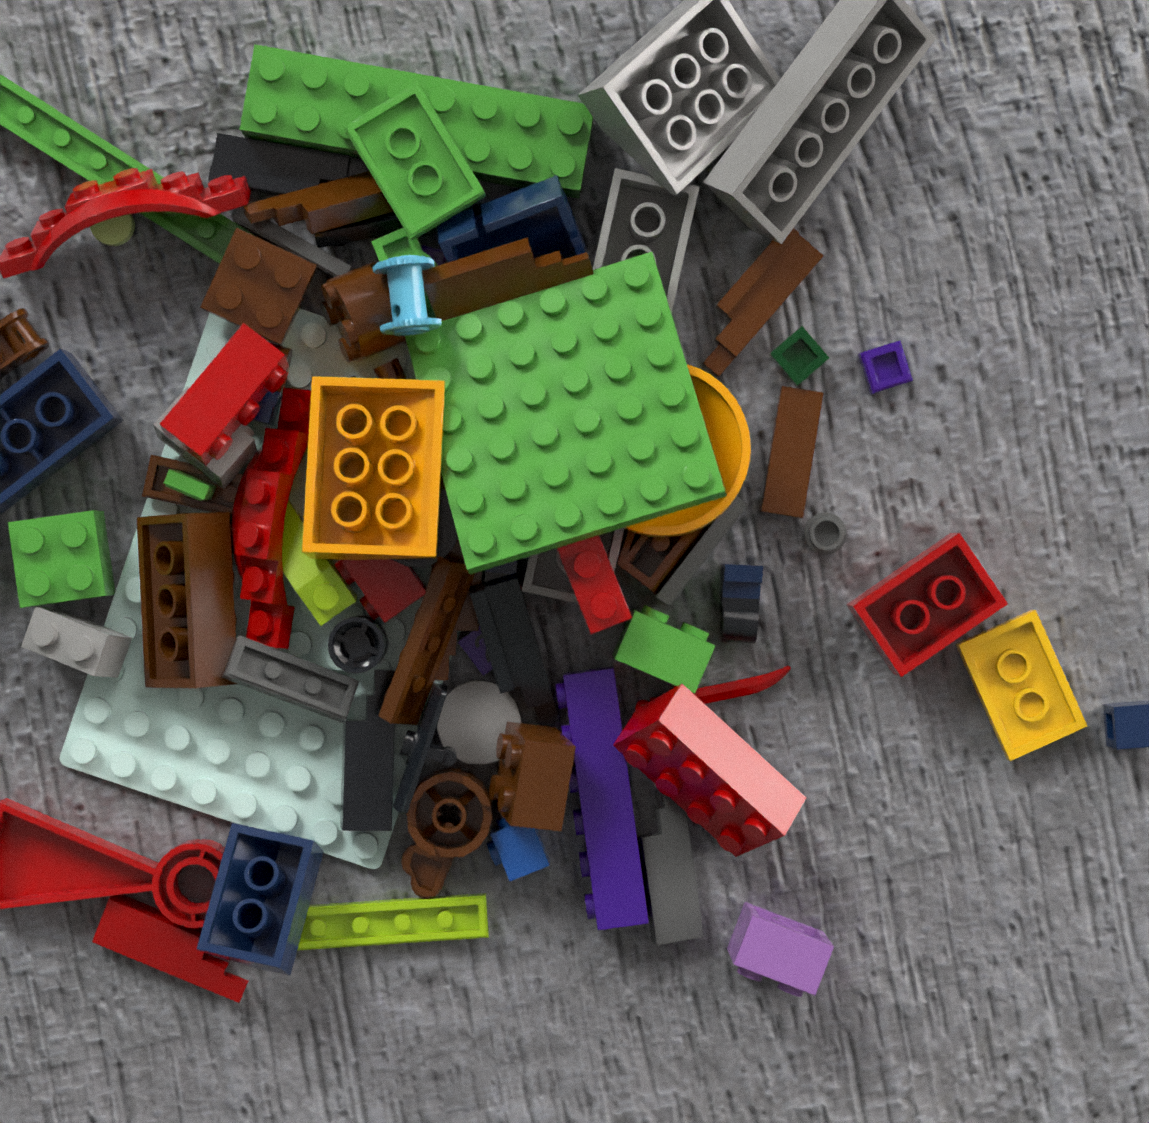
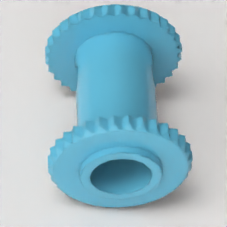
M417 255L398 256L378 262L373 266L374 273L387 274L393 322L380 326V331L383 334L395 336L418 335L437 329L442 325L441 319L428 318L422 270L429 269L435 265L432 258Z

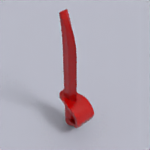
M787 665L765 674L697 688L694 695L704 704L755 694L779 682L791 670V667ZM639 700L635 705V711L649 701Z

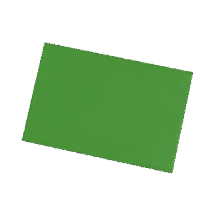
M418 82L343 127L411 241L486 197L483 188Z

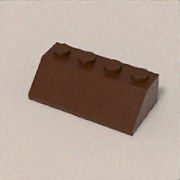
M230 512L137 517L145 688H206L236 685L237 683L222 678L236 640L235 627L237 624L234 609L233 584L235 575L232 569Z

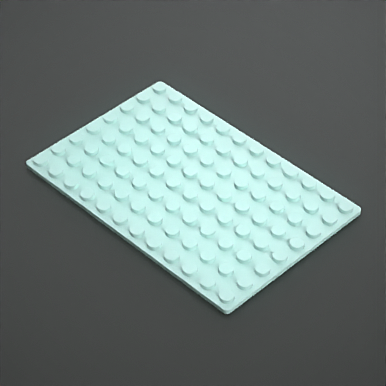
M300 308L283 343L284 347L292 349V358L285 388L311 390L312 376L378 378L373 370L395 358L399 359L407 379L416 380L406 344H401L362 361L354 360L348 363L339 347L338 339L342 337L336 324L329 326L323 316ZM209 313L184 390L186 387L190 388L240 328L239 326ZM280 407L274 426L255 420L248 424L255 433L252 438L255 440L257 450L263 445L265 428L277 429ZM165 444L161 457L188 462ZM308 446L295 474L289 495L290 502L303 520ZM251 459L241 469V471L238 474H244ZM147 498L141 517L213 512ZM230 516V526L232 523V516ZM136 529L104 627L132 637L118 678L98 677L87 674L60 754L61 764L236 824L314 840L325 854L370 869L379 868L383 862L399 814L393 808V803L407 760V756L401 755L400 751L407 730L416 732L418 724L420 725L426 704L417 725L395 724L392 831H342L340 828L343 723L240 684L206 688H145L138 537ZM231 541L232 569L235 575L233 589L234 609L237 617L235 627L237 638L239 635L246 637L251 600L240 598L242 580L235 563ZM332 559L335 564H336L338 561H340V560ZM431 565L412 567L427 588ZM283 573L287 604L295 606L289 649H274L358 680L359 683L347 719L365 720L366 694L373 695L374 670H396L400 653L405 647L414 623L416 611L420 607L423 597L386 623H384L381 617L375 619L382 624L387 632L389 641L387 653L383 660L369 671L358 674L349 673L337 667L330 658L328 640L334 627L344 619L359 615L371 617L359 600L365 596L356 582L350 584L357 594V601L320 626ZM457 631V640H458L460 631ZM434 680V683L443 684L444 680Z

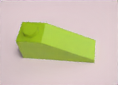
M288 499L282 541L283 573L314 618L322 626L357 601V594L351 585H348L340 575L332 559H310L302 552L304 520Z

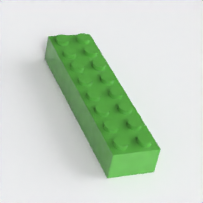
M254 44L239 129L245 138L349 155L350 157L362 159L343 127L418 82L476 179L523 189L557 175L565 196L580 199L594 120L583 103Z

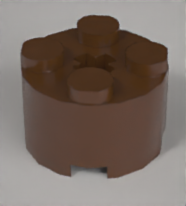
M376 262L331 278L321 285L326 300L320 303L324 318L329 326L336 324L342 337L338 339L339 347L348 363L354 360L362 361L406 343L405 336L388 335L380 331V326L393 322L387 274H376L373 272V266Z
M460 768L436 770L423 778L415 789L407 813L408 831L416 845L429 855L445 858L464 857L478 849L488 836L493 817V805L489 791L483 781L471 772L461 770ZM446 804L451 807L455 804L460 808L457 814L460 819L458 821H455L453 818H448L446 821L443 820L440 815H442L444 809L440 806Z

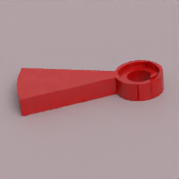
M5 798L0 800V909L152 891L157 907L171 922L188 928H201L205 921L210 900L203 903H195L185 898L179 889L178 878L184 867L198 864L206 867L216 881L225 846L222 847V844L208 839L188 840L171 849L158 863Z

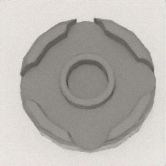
M472 680L458 685L446 695L437 723V731L443 746H451L456 750L457 759L467 764L485 765L500 760L496 757L498 736L500 733L505 734L507 722L521 723V714L516 700L509 692L500 694L498 684L491 681Z

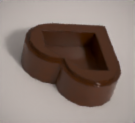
M416 844L407 847L402 855L401 864L404 871L411 876V887L414 893L426 899L433 898L439 894L454 857L445 858L429 855Z

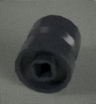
M359 615L344 619L334 627L329 635L328 651L330 658L337 667L345 672L355 674L367 672L379 664L385 657L389 644L387 632L380 622L373 620L369 616Z

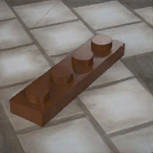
M439 556L436 566L430 574L428 587L421 605L416 611L412 629L405 647L400 653L399 663L391 684L385 692L384 702L378 715L389 723L417 725L475 576V573L470 574L467 571L464 560Z

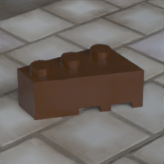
M710 523L693 532L671 537L646 536L629 530L617 564L656 594Z

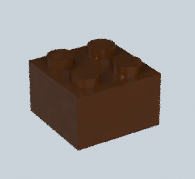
M236 228L200 308L239 327L244 323L261 337L283 346L317 271V265Z
M507 722L505 734L500 733L498 736L496 757L500 759L498 775H493L491 778L489 796L493 801V805L510 826L554 831L562 830L576 746L556 727Z

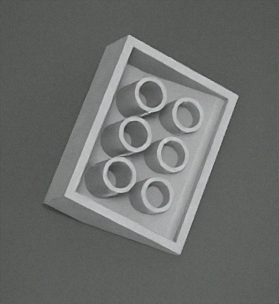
M684 0L581 91L578 96L602 131L672 195H676L733 143L779 82L780 78L729 0Z

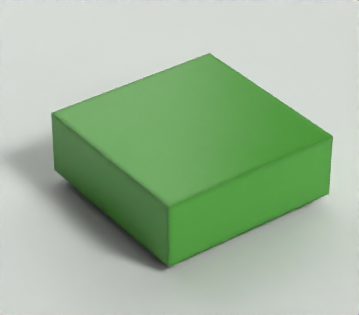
M169 469L164 480L166 487L199 501L211 500L217 487L173 469Z

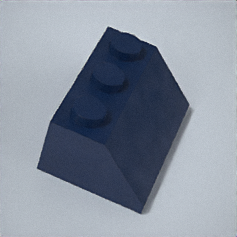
M232 823L197 950L249 967L290 976L324 852L314 840Z

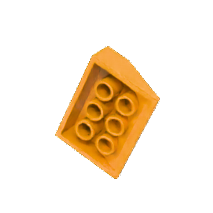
M312 376L302 552L310 559L377 560L436 558L445 381Z

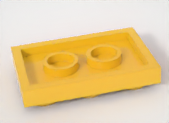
M1030 610L955 644L1007 760L1012 761L1088 727L1036 610Z

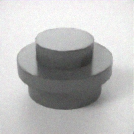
M828 512L818 513L812 516L805 525L804 540L807 546L815 553L822 555L833 554L846 541L847 531L845 524L835 514Z

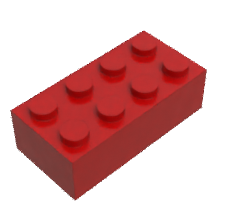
M683 684L676 686L636 709L613 744L624 755L625 760L630 765L644 773L655 783L657 789L662 794L669 796L676 802L693 822L701 825L717 840L724 850L732 853L735 857L785 836L806 800V797Z

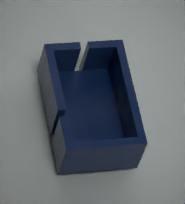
M557 175L482 204V213L479 215H475L472 208L454 215L437 226L439 245L447 262L524 238H528L534 258L560 251L562 260L585 252L588 253Z

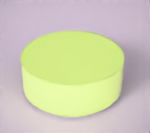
M132 214L94 224L90 226V230L94 237L103 244L119 246L126 243L132 237L135 221Z

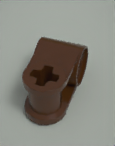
M25 308L18 309L0 320V379L20 365L36 358L49 347L47 339L40 338L27 320L29 314ZM17 331L21 334V336L25 340V343L23 342Z

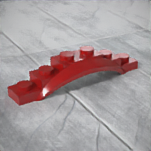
M130 168L114 175V180L100 185H98L96 180L84 182L72 189L73 193L70 194L64 206L66 213H64L63 209H55L42 214L38 218L39 221H37L30 235L32 241H30L29 237H21L5 245V249L0 256L1 275L5 279L43 268L53 252L73 235L111 218L153 211L179 212L209 218L219 213L248 205L251 190L246 177L242 176L233 179L232 175L221 176L210 181L208 187L204 188L199 172L188 176L183 171L172 173L160 180L161 184H158L152 169L139 172L138 168Z
M284 387L277 429L265 428L263 445L257 450L241 478L233 506L231 536L234 559L242 580L240 598L251 600L246 638L269 647L289 649L295 606L287 604L283 580L282 541L290 491L302 456L308 446L311 390Z

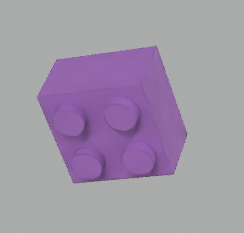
M744 902L727 950L733 964L738 966L737 972L760 982L763 976L779 982L777 987L782 991L802 997L804 991L816 995L834 946L821 930Z

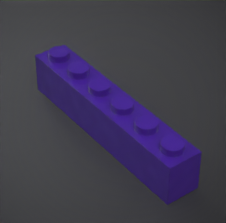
M614 667L563 673L564 683L556 684L559 709L567 708L570 725L561 726L562 734L576 746L574 755L575 767H572L569 787L570 793L579 792L581 809L573 810L576 835L585 834L587 851L579 852L582 878L591 877L593 893L584 894L588 920L596 919L598 930L648 924L627 761L624 755L613 746L622 732Z

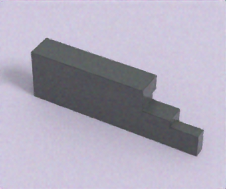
M662 793V807L655 808L658 833L637 835L651 942L656 945L704 937L687 813L669 796Z

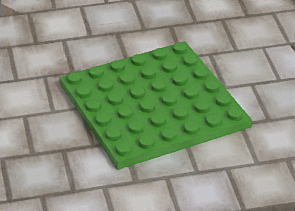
M653 252L593 270L594 274L442 321V325L439 328L430 330L427 333L405 336L416 380L445 381L441 474L466 569L470 574L727 496Z

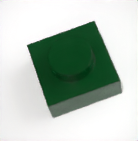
M803 326L769 354V357L795 387L829 359V356Z

